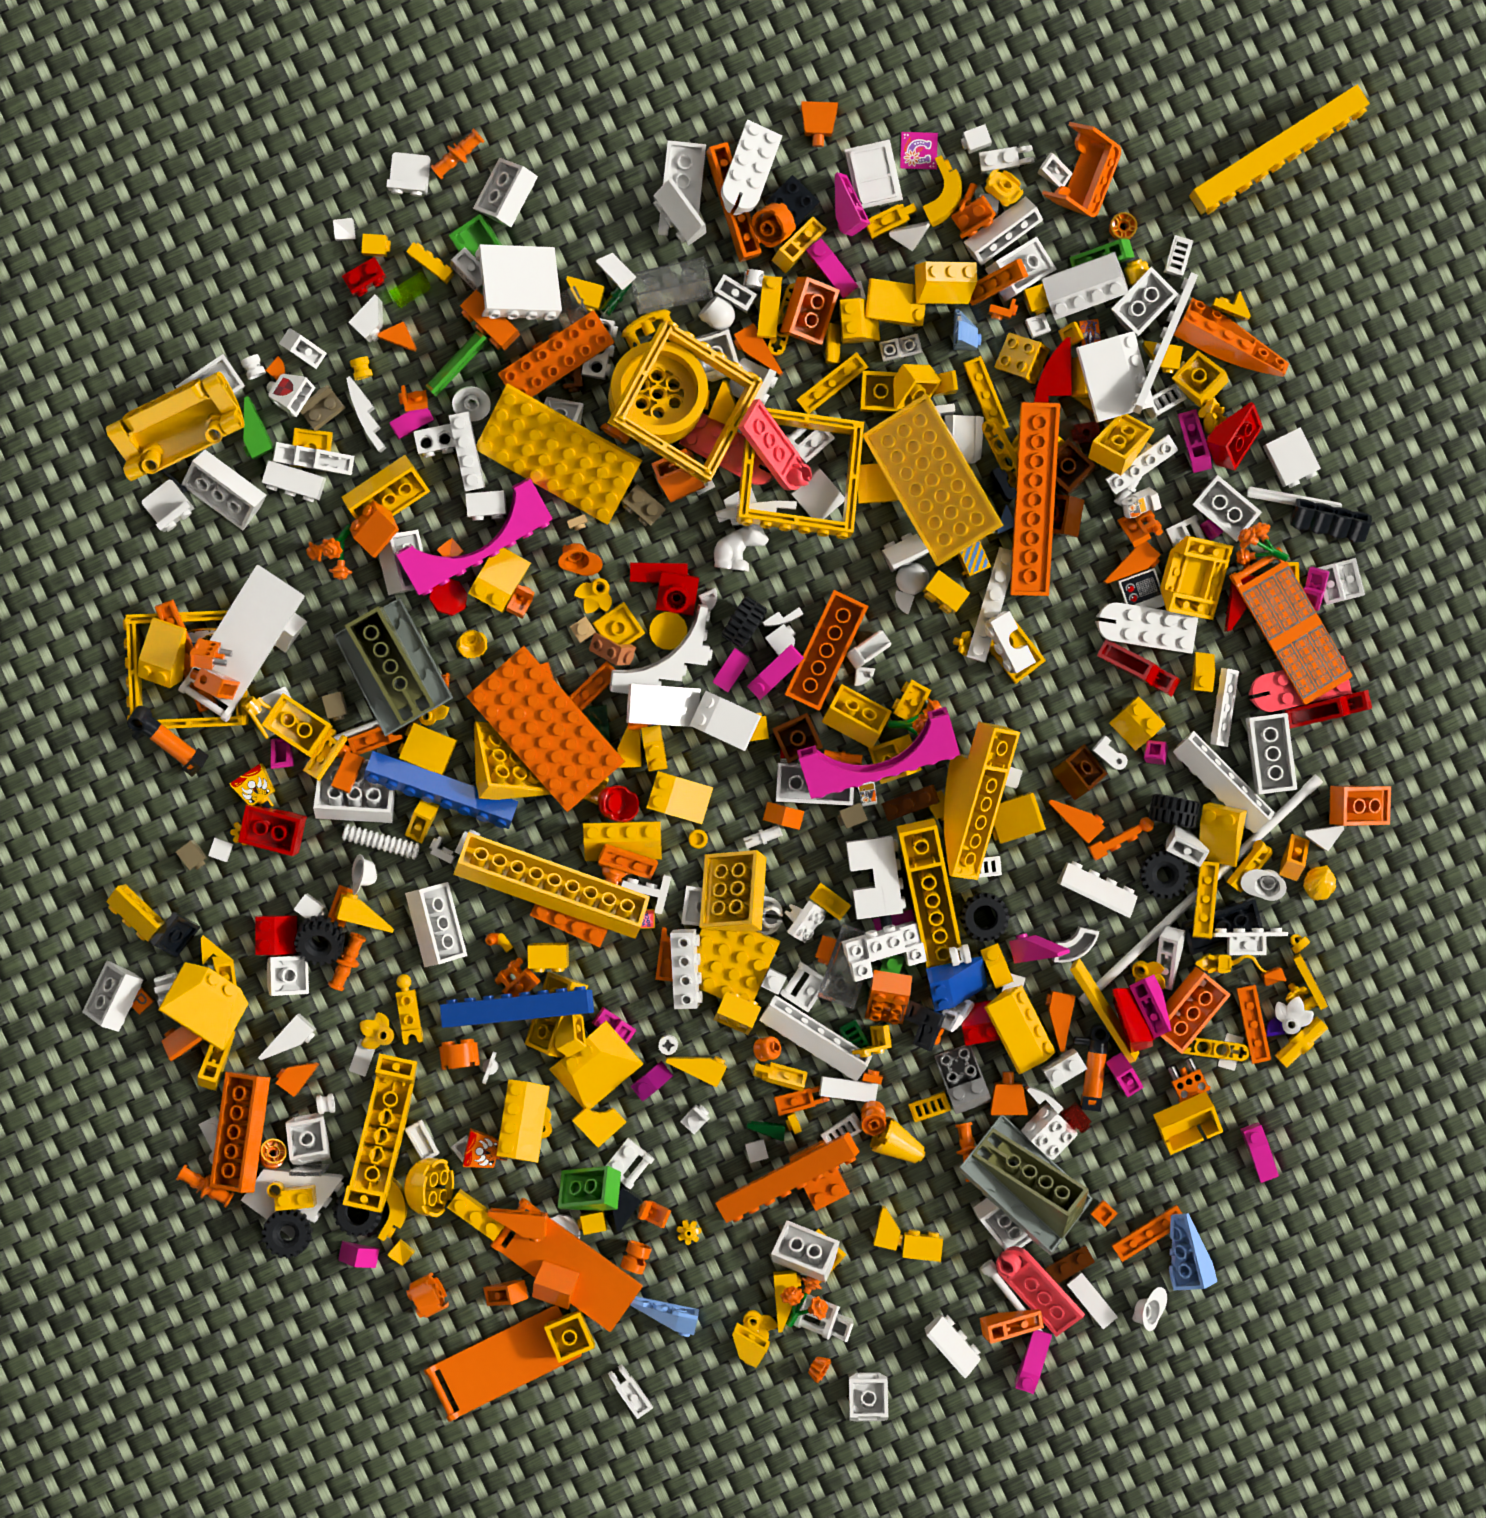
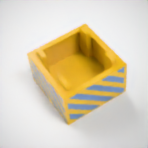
M980 541L957 554L964 569L962 575H966L967 578L991 567Z

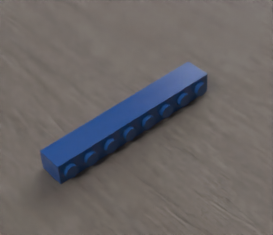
M372 751L363 778L370 783H378L390 790L401 791L407 796L421 798L427 803L438 804L444 809H452L462 815L475 817L479 821L490 822L499 828H510L518 805V801L513 799H479L478 790L475 786Z
M586 986L574 987V991L568 992L567 988L556 989V993H549V990L537 991V995H531L530 992L519 993V997H512V994H502L500 999H494V996H483L481 1001H476V997L464 998L465 1002L458 1003V999L446 1000V1004L440 1005L442 1028L594 1013L592 990H586Z

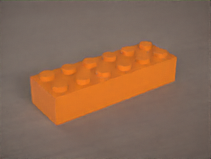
M833 590L803 654L804 659L799 663L786 690V696L820 711L869 607L868 605Z
M225 1072L209 1187L240 1193H254L270 1077L240 1072Z

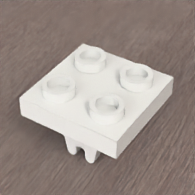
M808 901L803 909L790 904L789 907L792 911H785V914L793 922L787 933L804 943L811 939L814 929L823 922L827 912L811 901Z

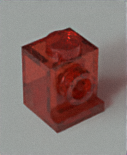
M1096 421L1074 425V430H1071L1072 440L1076 441V445L1092 443L1100 434L1099 424ZM1084 429L1089 431V436L1083 435Z
M1076 1102L1061 1113L1064 1119L1069 1118L1067 1122L1073 1130L1077 1128L1081 1133H1084L1090 1128L1089 1124L1092 1121Z

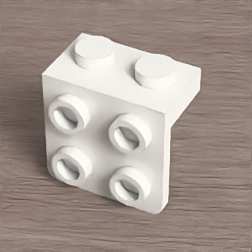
M393 153L390 179H387L386 186L388 190L393 194H403L405 192L410 193L412 196L427 195L430 157L418 154Z
M742 358L739 362L743 367L742 369L755 373L763 381L754 400L760 399L763 405H765L769 398L767 394L769 388H774L778 380L776 377L777 372ZM731 379L729 382L731 391L735 397L739 398L744 387Z
M167 480L142 500L143 506L157 522L156 526L163 532L171 531L176 527V523L179 520L189 517L192 514L191 511L195 509L173 480Z
M1048 1103L1020 1130L1051 1160H1054L1078 1134Z

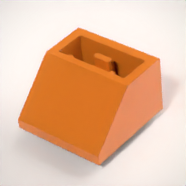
M686 448L680 450L681 452L695 460L693 453L691 451H689ZM665 458L651 463L656 478L670 502L705 488L702 481Z

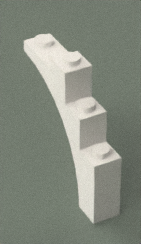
M698 604L696 616L689 632L682 642L667 656L642 668L612 670L609 686L610 692L628 694L629 684L661 686L659 679L682 681V676L685 677L687 672V665H684V663L707 665L708 661H711L712 649H710L709 644L703 643V641H706L708 630L705 629V624L710 620L708 607Z

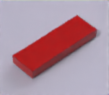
M630 563V582L660 583L661 571L688 575V564Z

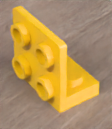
M1008 333L994 367L998 370L1020 376L1027 382L1035 385L1050 349L1039 341Z

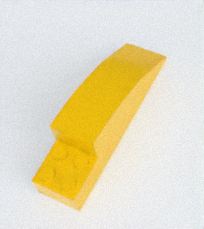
M978 722L969 755L960 754L950 760L944 800V837L949 875L952 877L975 880L979 878L1020 732L1005 726Z
M934 818L896 826L915 920L918 926L920 941L924 944L927 959L925 961L926 968L952 963L949 948L961 947V941L936 821Z

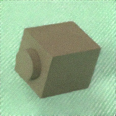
M343 692L322 696L327 718H333V721L345 719L344 715L349 713Z
M861 802L839 810L840 815H837L840 825H845L846 829L868 820Z
M190 840L176 851L189 870L194 868L199 870L206 864L204 861L208 858L195 840Z

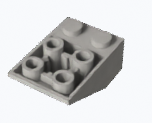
M963 1045L934 1056L955 1114L992 1102L971 1045Z

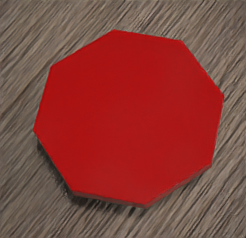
M449 579L450 581L445 585L440 586L438 584L432 588L433 591L429 594V601L437 612L454 616L465 610L468 594L459 581Z

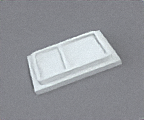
M890 140L845 149L852 186L863 209L903 200Z

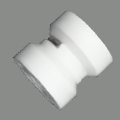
M258 354L249 356L241 361L243 368L247 370L246 376L248 380L255 379L266 373L264 367L260 366Z
M968 944L961 945L959 948H949L953 967L959 966L963 962L966 964L972 963Z

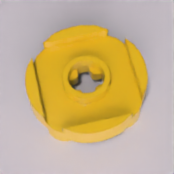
M993 170L986 179V192L992 194L1004 206L1016 203L1023 195V189L1021 190L1019 187L1021 185L1020 181L1008 171L1004 170L1001 173L997 172L998 170Z

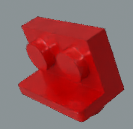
M373 257L344 274L342 278L350 289L351 294L354 297H361L368 292L367 289L370 287H378L383 284L387 276L377 259Z

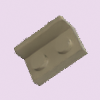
M326 385L306 401L300 413L311 427L317 431L346 407L334 391Z
M638 484L622 500L624 503L622 507L630 514L635 512L639 516L637 520L645 527L647 524L652 527L666 511V508Z

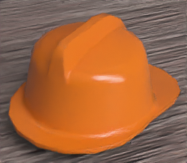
M573 543L563 546L562 555L558 560V564L562 569L584 576L594 575L602 569L603 563L601 558L587 551L582 544Z

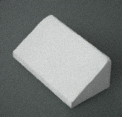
M613 253L596 260L598 266L621 290L626 288L636 278Z

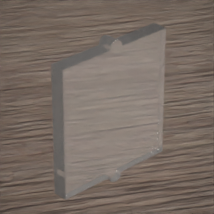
M575 286L560 294L562 311L558 317L565 329L587 315L588 311L583 303V298L580 297Z
M329 1164L296 1165L289 1172V1176H321L329 1169Z

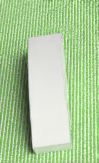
M349 376L346 379L357 416L366 434L381 453L386 447L375 434L381 428L369 414L375 408Z
M275 442L272 461L351 475L355 456Z
M797 501L757 502L749 504V509L776 512L777 508L796 510ZM737 507L718 513V518L736 520Z

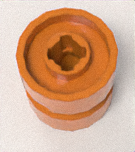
M878 1101L866 1102L861 1108V1125L866 1134L877 1136L886 1129L885 1108Z
M629 1240L625 1250L627 1255L623 1256L620 1267L632 1273L642 1275L646 1267L645 1260L649 1259L652 1248L643 1243Z

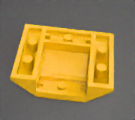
M1186 536L1170 550L1160 586L1166 610L1213 620L1233 546L1192 536Z
M185 962L158 1010L220 1051H223L248 1006V1002L241 988L209 967Z
M605 1021L586 1038L585 1049L569 1057L561 1058L549 1070L583 1109L585 1107L591 1109L639 1069L643 1062L611 1025Z

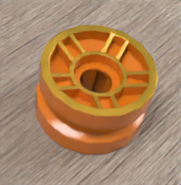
M1127 212L1116 214L1109 225V232L1115 240L1130 239L1137 230L1135 217ZM1120 224H1127L1126 230H1121Z
M278 1139L266 1140L260 1148L259 1162L261 1165L268 1169L280 1167L287 1155L285 1144Z

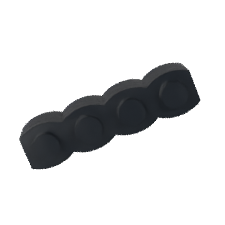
M1296 499L1290 516V525L1297 530L1309 529L1315 534L1328 533L1334 538H1348L1355 543L1366 541L1372 524V516L1367 513L1333 507L1324 503H1314L1306 499Z

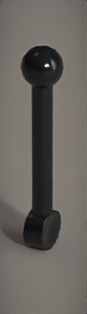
M165 469L160 470L170 480H173L182 493L187 492V488L182 486Z

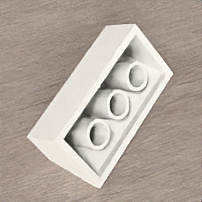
M1115 252L1042 278L1055 320L1128 294V285Z
M204 450L192 461L181 484L242 531L260 509L266 497V494L207 450Z
M1072 861L1071 864L1066 862L1058 878V884L1124 916L1131 917L1138 897L1133 894L1135 890L1126 886L1122 889L1116 886V881L1108 877L1105 881L1099 878V873L1091 869L1089 872L1082 870L1083 865Z
M445 882L405 893L424 967L442 964L467 956L449 883Z

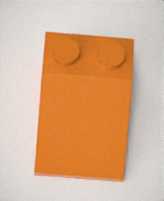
M1330 786L1329 824L1341 826L1390 825L1391 786Z

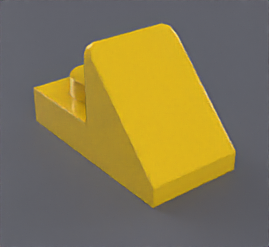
M1241 291L1236 294L1233 304L1230 303L1229 299L1220 297L1219 299L1215 298L1211 305V308L1243 321H1248L1251 316Z
M204 935L201 937L202 963L204 966L214 954L216 957L232 959Z

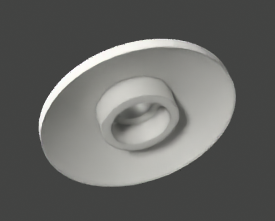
M468 386L459 389L455 393L452 406L456 414L469 412L471 421H478L487 416L490 411L491 402L489 396L482 389Z

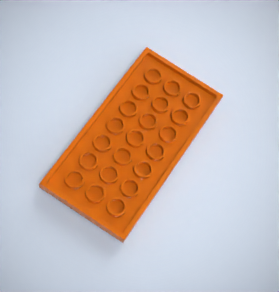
M525 646L520 648L466 696L566 812H569L626 762Z

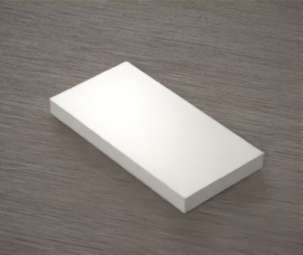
M629 684L626 723L692 727L690 723L700 704V689Z

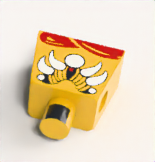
M263 763L258 764L229 783L248 805L254 806L259 803L261 807L272 808L274 806L268 796L273 794L275 789Z

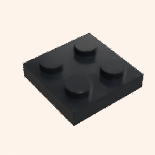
M173 912L150 942L155 947L178 957L201 927L184 916Z

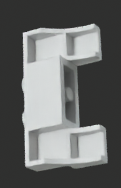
M914 921L896 926L887 925L882 930H870L865 935L842 941L844 954L855 982L873 977L871 962L904 953L906 965L908 966L927 961L924 944L920 941L918 926Z

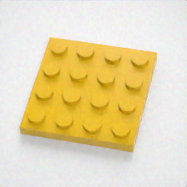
M702 929L699 934L700 945L697 946V953H700L701 956L698 972H701L702 975L699 989L723 999L726 992L730 993L731 991L739 994L741 999L754 1001L780 941L759 931L740 932Z

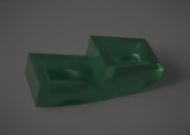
M607 705L588 706L589 720L610 743Z

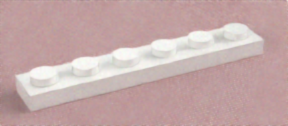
M999 547L967 658L986 662L992 638L987 635L984 622L1001 612L1011 579L1012 550Z

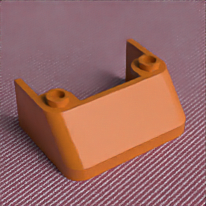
M1069 122L1068 126L1078 132L1075 138V147L1080 152V156L1068 187L1060 186L1054 193L1043 191L1042 195L1059 206L1085 216L1095 217L1100 211L1120 159L1121 147L1094 126Z

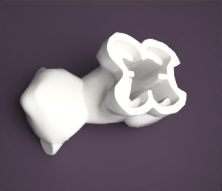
M752 524L721 538L714 549V567L749 572V563L743 560V551L746 546H765L768 543L769 539L760 525Z

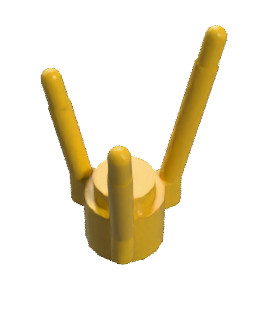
M251 696L241 706L251 716L264 738L268 739V735L256 715L261 712V705L269 711L272 710V707L266 704L260 697L255 699L254 696Z

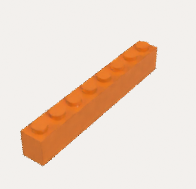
M849 1132L721 1197L715 1204L726 1223L732 1220L735 1223L743 1218V1214L747 1212L753 1214L759 1210V1206L772 1204L776 1201L774 1198L778 1196L784 1198L792 1193V1189L797 1188L799 1190L805 1187L807 1181L813 1179L815 1182L824 1176L823 1173L827 1171L832 1173L838 1170L840 1164L844 1162L846 1165L856 1160L855 1156L860 1151Z

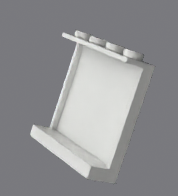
M479 245L475 256L476 260H480L485 304L482 317H489L491 319L507 317L508 319L526 318L528 320L536 318L554 320L558 318L562 307L554 247Z

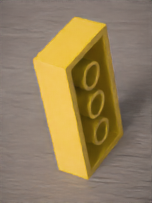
M413 242L406 251L409 256L446 284L454 276L451 267L447 264L444 266L438 257L434 258V255L428 250L425 251L418 242L417 244Z

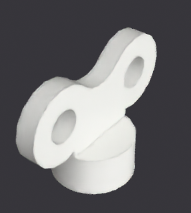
M493 1052L491 1058L483 1063L482 1068L485 1072L483 1084H486L489 1075L494 1074L498 1070V1063L495 1060L496 1052Z

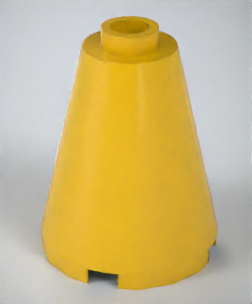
M890 1116L886 1117L885 1131L880 1135L873 1136L870 1147L873 1148L871 1150L879 1154L912 1163L922 1161L925 1156L924 1146Z

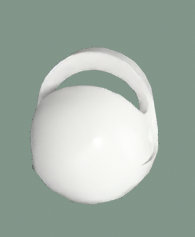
M716 295L703 307L698 316L710 327L716 330H724L732 325L735 319V311L729 301Z
M910 563L901 567L896 575L898 588L903 593L909 595L921 592L929 583L928 570L919 563Z

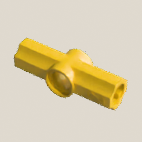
M1315 1016L1309 1025L1300 1029L1298 1033L1293 1034L1289 1038V1042L1274 1056L1287 1068L1301 1054L1303 1055L1309 1051L1314 1045V1041L1328 1027L1321 1019Z

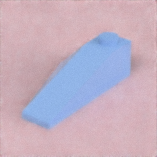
M955 309L953 350H977L978 345L981 346V334H978V328L959 309Z
M1189 1213L1171 1215L1170 1238L1172 1239V1248L1170 1249V1256H1172L1169 1266V1274L1173 1290L1205 1289L1217 1282L1214 1266Z
M638 1296L630 1304L663 1325L679 1332L678 1334L681 1336L689 1337L690 1334L694 1335L699 1309Z

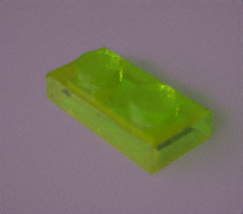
M421 271L389 292L398 307L402 308L431 290L432 287Z

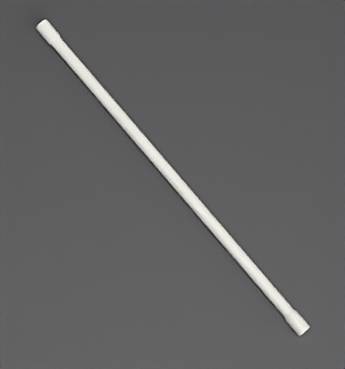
M1316 774L1272 816L1269 822L1240 846L1238 861L1253 848L1255 841L1264 838L1299 803L1323 783ZM1221 864L1219 866L1218 880L1233 866ZM1197 888L1096 982L1100 991L1162 934L1166 926H1171L1196 902ZM1085 993L1078 998L1085 1006L1091 1003Z

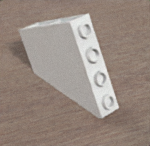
M264 1168L256 1179L254 1193H246L241 1201L268 1220L276 1212L275 1198H271L267 1193V1188L272 1182L280 1181L285 1188L315 1185L317 1205L313 1208L298 1209L301 1211V1214L305 1213L307 1215V1220L315 1224L321 1216L319 1213L322 1207L326 1208L332 1201L331 1194L334 1191L338 1192L344 1183L341 1181L344 1176L341 1174ZM272 1185V1192L280 1194L279 1186ZM286 1225L281 1228L284 1233L294 1238L295 1230L293 1227Z

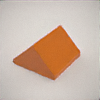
M544 1260L533 1284L532 1297L568 1310L580 1273Z

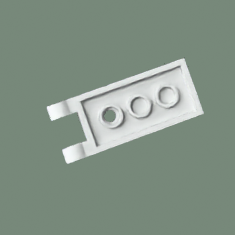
M668 141L663 185L668 179L672 178L699 215L706 144ZM663 211L660 212L658 235L668 236L669 225L664 219L666 215Z

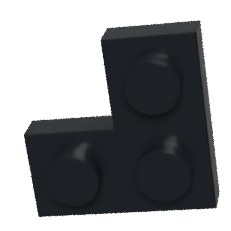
M910 1001L904 1019L919 1025L912 1044L927 1051H932L945 1015L920 1003Z

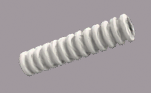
M350 824L345 825L342 834L344 841L347 839L348 842L354 841L355 844H366V847L372 846L373 849L377 847V850L383 849L384 852L388 850L389 853L395 852V855L399 853L400 856L406 855V858L412 857L413 860L417 858L420 848L419 843L413 844L412 841L409 843L408 840L402 841L401 838H390V835L385 836L383 833L379 835V832L373 833L372 830L368 832L367 829L361 830V827L357 829L354 825L350 827Z

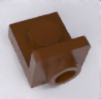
M582 365L570 372L571 381L574 380V383L563 384L564 389L568 390L569 393L580 392V389L584 388Z

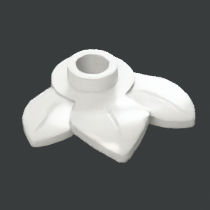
M1299 996L1292 999L1288 1005L1282 1002L1276 1003V1018L1282 1022L1283 1030L1288 1034L1298 1033L1301 1027L1309 1025L1313 1019L1314 1012L1304 1010L1303 1001ZM1290 1021L1295 1022L1294 1028L1288 1026Z

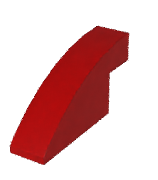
M1066 337L1046 363L1036 388L1034 402H1049V396L1072 395L1071 337Z
M1105 639L1097 654L1099 658L1171 697L1181 681L1178 677L1159 668L1155 663Z
M1368 690L1287 709L1285 713H1288L1289 729L1369 710L1372 709Z

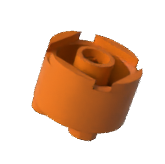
M783 203L768 204L753 215L752 223L750 224V232L754 240L769 248L782 243L796 229L793 215Z
M474 1039L460 1040L461 1044H455V1041L442 1042V1046L439 1047L441 1069L447 1070L446 1066H448V1069L472 1067L473 1062H475V1066H479L477 1042H474Z
M429 1273L411 1282L409 1290L406 1291L410 1301L414 1302L416 1313L420 1318H428L449 1306V1303H445L444 1300L447 1297L445 1289L437 1277H432L433 1273Z

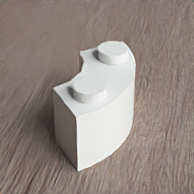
M1078 926L1076 933L1070 939L1055 942L1068 948L1070 953L1054 957L1052 961L1064 963L1081 958L1094 946L1099 931Z

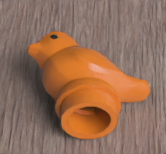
M598 863L602 868L603 876L606 878L605 881L621 886L622 878L631 874Z

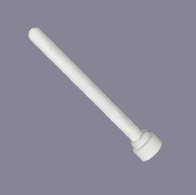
M993 1260L985 1262L980 1267L983 1274L988 1277L991 1276L1017 1311L1026 1310L997 1273L996 1264Z

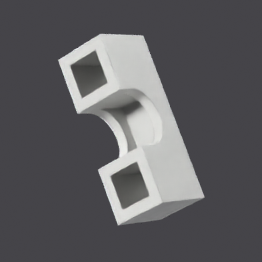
M1010 611L1001 612L984 622L986 626L985 631L993 639L995 651L1001 655L1006 671L1018 673L1036 662L1027 645H1020L1017 648H1013L1010 645L1009 636L1014 630L1018 629Z

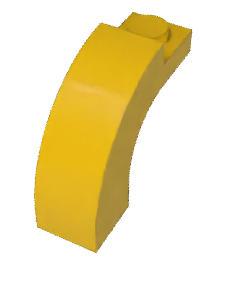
M942 155L936 157L935 161L944 179L943 191L936 200L923 206L932 227L943 223L955 212L962 196V181L957 169L952 170L949 160H944Z
M394 1177L392 1178L386 1199L390 1209L389 1218L377 1237L382 1241H385L387 1237L391 1238L396 1230L393 1226L401 1228L407 1216L408 1204L404 1189Z

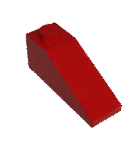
M1248 575L1241 579V582L1244 585L1256 578V576ZM1232 581L1224 632H1230L1247 608L1246 603Z

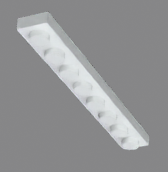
M1191 272L1189 278H1184L1181 285L1183 293L1182 295H1177L1173 304L1177 307L1175 311H1170L1167 319L1170 324L1168 328H1163L1160 338L1163 339L1162 343H1157L1153 352L1156 357L1154 361H1149L1146 368L1149 374L1147 377L1143 376L1139 385L1142 388L1141 393H1136L1132 404L1135 405L1133 412L1140 414L1194 287L1198 277L1197 274Z

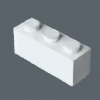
M268 460L262 483L267 484V489L277 491L280 488L285 490L284 494L293 497L296 494L303 495V500L314 503V499L320 501L326 478Z

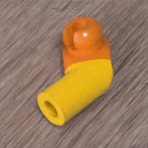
M490 933L485 938L487 945H501L506 953L513 948V945L503 933Z

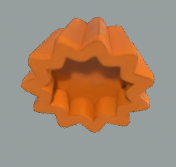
M816 1357L813 1360L808 1374L816 1383H819L826 1375L831 1359Z

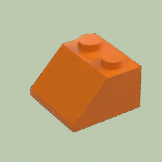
M374 500L363 509L362 514L352 522L349 528L353 538L374 558L378 556L399 531L391 511Z
M181 1025L176 1031L172 1028L164 1034L166 1038L161 1042L169 1060L173 1061L204 1039Z

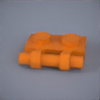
M1151 510L1135 518H1126L1124 516L1117 520L1134 548L1151 539L1149 533L1154 532L1158 536L1163 533L1162 525L1158 520H1155V515Z
M521 958L512 960L505 970H501L498 973V977L495 978L496 984L500 985L503 983L506 986L502 992L504 994H512V997H519V993L530 992L540 982L538 977L528 967L524 971L521 970L520 966L523 964ZM511 974L516 977L514 980L510 978Z

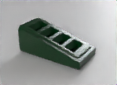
M855 1018L838 1027L844 1039L852 1044L863 1040L864 1043L857 1047L870 1046ZM854 1026L856 1027V1030H854L853 1032L849 1034L845 1033V1031L853 1028ZM855 1034H860V1036L855 1038L854 1040H849V1038L854 1036Z
M747 1121V1128L779 1141H784V1124Z

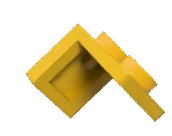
M889 1025L870 1026L872 1046L852 1050V1054L868 1057L871 1056V1052L873 1054H880L885 1052L884 1049L891 1048Z

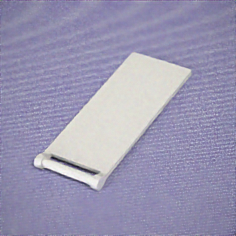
M256 565L210 641L221 642V649L233 651L232 657L225 656L224 660H227L226 667L214 665L212 669L240 682L233 700L217 698L228 706L226 710L222 709L190 687L191 682H195L194 679L190 678V673L180 685L178 691L188 694L219 715L223 721L227 722L305 596L260 565Z

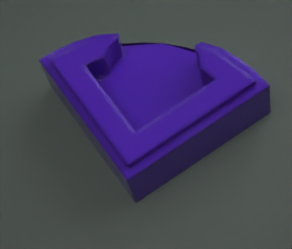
M1276 1016L1266 1025V1037L1285 1034L1282 1022Z

